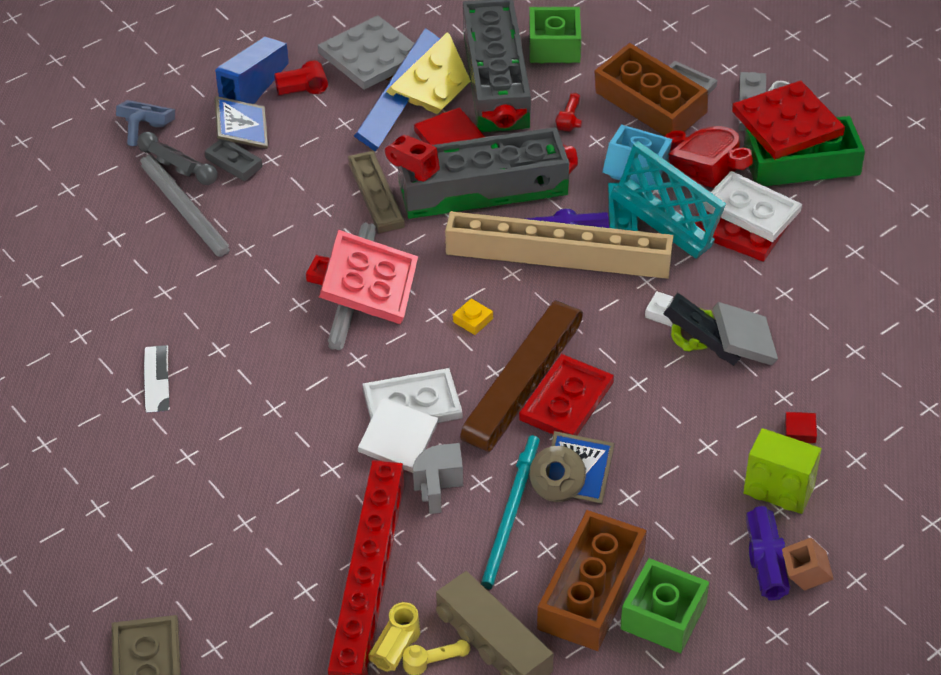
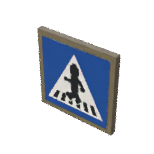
M215 96L217 139L267 149L265 107Z
M554 431L551 446H564L574 450L581 457L586 468L585 484L574 498L602 504L615 443ZM555 462L548 466L547 476L549 479L555 481L564 476L565 468L561 463Z

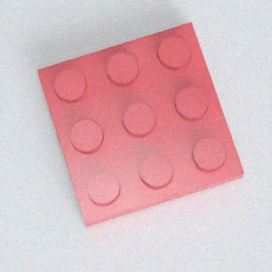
M338 230L319 298L401 325L406 311L418 256Z

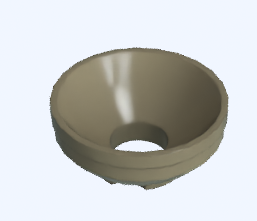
M551 446L545 448L535 456L531 463L530 481L532 487L537 494L547 501H568L574 498L585 484L586 468L584 462L574 450L568 447ZM558 462L564 466L565 473L561 479L554 481L548 478L547 468L550 464Z

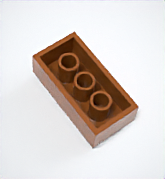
M628 43L594 70L597 94L663 136L675 130L685 132L708 113L707 89L631 43Z
M586 510L537 607V630L599 651L645 554L647 530Z

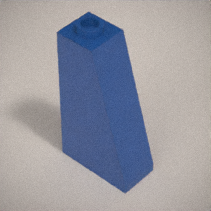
M263 37L220 65L215 70L219 97L255 104L275 80L274 74L282 72L289 64L287 43Z

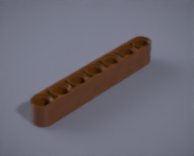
M557 300L551 303L465 421L460 434L461 441L487 452H490L495 447L578 330L583 317L582 310Z

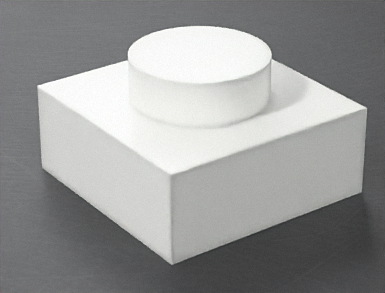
M656 291L645 310V318L672 326L673 323L663 313L673 296Z

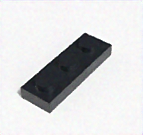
M677 292L663 314L673 324L680 326L691 334L694 339H698L700 343L714 351L719 358L726 360L734 366L741 356L724 351L716 320Z

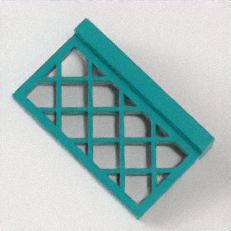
M639 141L633 144L619 185L613 188L610 196L659 233L673 235V243L695 259L712 247L715 240L713 234L726 206V203ZM639 154L646 158L648 167L641 166L638 159ZM659 170H663L668 174L670 182L663 183ZM651 172L655 181L654 185L648 184L644 173ZM631 175H637L640 185L630 178ZM681 186H685L690 190L692 198L685 199ZM673 187L677 200H670L666 188ZM651 190H658L662 201L654 196ZM703 202H708L715 207L713 214H707ZM695 203L699 216H692L688 204ZM680 205L684 216L675 211L673 206ZM702 221L706 232L696 226L695 222Z

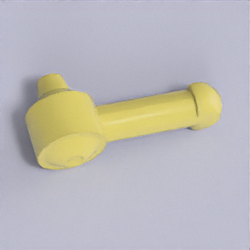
M458 640L457 643L430 650H425L418 645L409 646L403 653V669L408 674L420 675L426 670L429 663L468 655L470 644L465 640Z

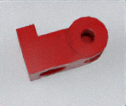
M403 134L385 148L387 159L395 166H402L414 172L415 179L425 182L440 170L437 147Z

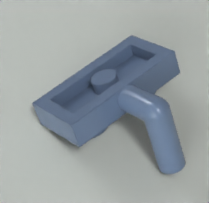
M130 100L117 105L116 116L125 117V120L128 121L127 145L137 146L140 121L149 122V125L153 127H164L175 119V109Z

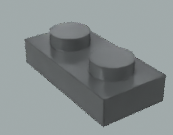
M219 139L205 150V158L243 181H246L263 167L262 159L231 141Z

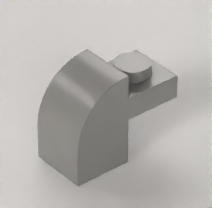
M460 443L432 446L421 452L414 462V491L421 490L422 502H428L429 514L442 513L440 488L463 486Z

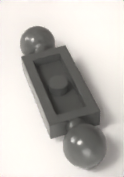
M143 132L139 135L137 139L139 149L145 153L157 155L156 160L168 166H171V164L177 166L175 171L190 177L191 173L196 174L197 180L203 185H210L216 181L218 173L213 165L202 164L167 144L159 143L157 136L152 132Z

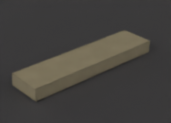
M374 151L348 156V164L378 234L405 228L403 216Z

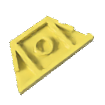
M447 32L386 92L392 96L396 93L409 98V103L423 106L426 110L439 114L471 81L450 34Z

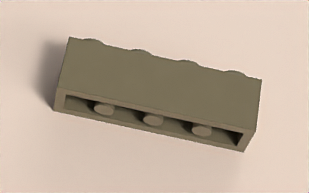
M467 571L436 591V612L440 619L445 623L449 622L457 630L460 638L467 641L468 644L471 643L479 651L483 661L488 665L492 664L501 675H550L553 672L554 653Z

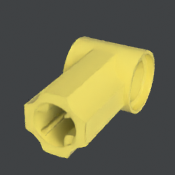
M402 602L390 609L389 621L369 653V660L377 668L386 672L390 670L395 671L403 657L404 650L419 638L418 610L414 605ZM404 622H408V623H409V624H407V625H400L401 623H404Z

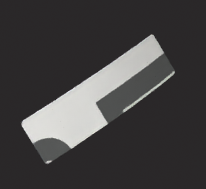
M167 345L145 348L144 380L147 413L168 411L170 409Z

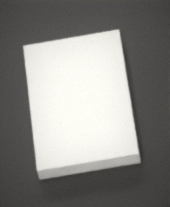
M733 171L711 191L712 194L726 203L721 218L771 242L783 232L801 212L802 208L801 203ZM703 202L706 211L713 214L715 207L708 202Z
M449 368L362 384L370 419H372L382 397L438 418V423L463 418L461 405Z

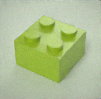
M762 428L749 453L743 494L780 506L785 510L803 514L815 487L822 448Z

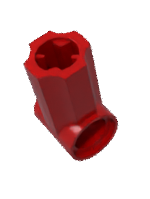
M315 60L306 62L300 69L274 74L278 96L306 90L310 94H320L328 87V81L322 64Z

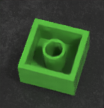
M529 7L530 63H580V7Z
M648 558L622 606L620 629L681 654L706 607L709 581Z

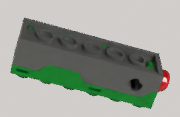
M463 1V35L477 128L481 132L530 129L531 95L514 1Z
M557 127L432 145L437 147L440 170L425 182L415 179L414 172L399 166L398 182L408 219L450 213V211L458 212L568 195L569 174L578 166V157L573 146L562 144Z

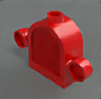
M713 126L703 128L692 133L689 137H686L685 132L680 130L671 131L665 135V137L673 139L670 148L671 152L668 153L670 164L698 184L715 188L731 171L735 172L737 169L745 170L753 163L751 150L741 148L738 133L728 127Z

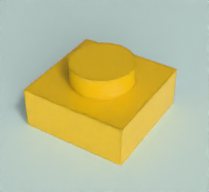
M472 298L453 313V322L473 335H476L493 320V311Z

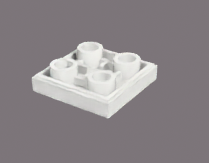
M382 397L358 446V452L380 461L403 463V469L413 473L414 462L418 455L426 450L438 424V418Z

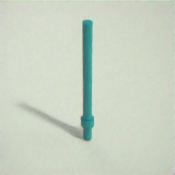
M534 435L528 437L524 452L520 453L516 464L518 471L481 581V585L485 589L493 588L530 474L531 463L539 446L540 439Z

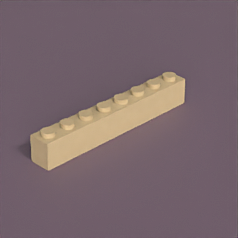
M450 211L445 230L446 255L669 279L673 235L453 211Z

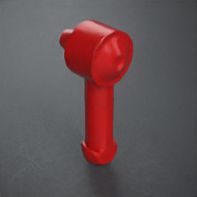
M578 93L570 94L565 110L560 111L555 120L557 130L571 132L574 128H581L582 120L577 119L574 114L580 102V95Z

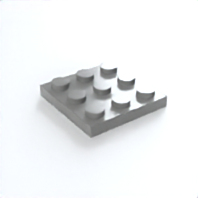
M377 15L318 44V53L365 90L393 76L415 43Z

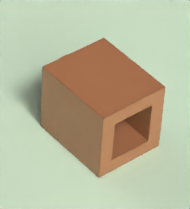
M811 537L782 549L789 578L804 591L834 580L827 552Z

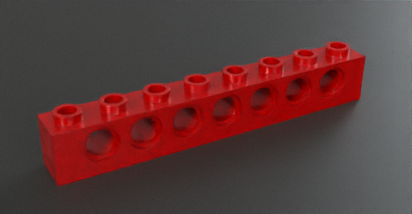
M372 460L331 652L328 675H368L369 653L374 644L404 490L403 463Z

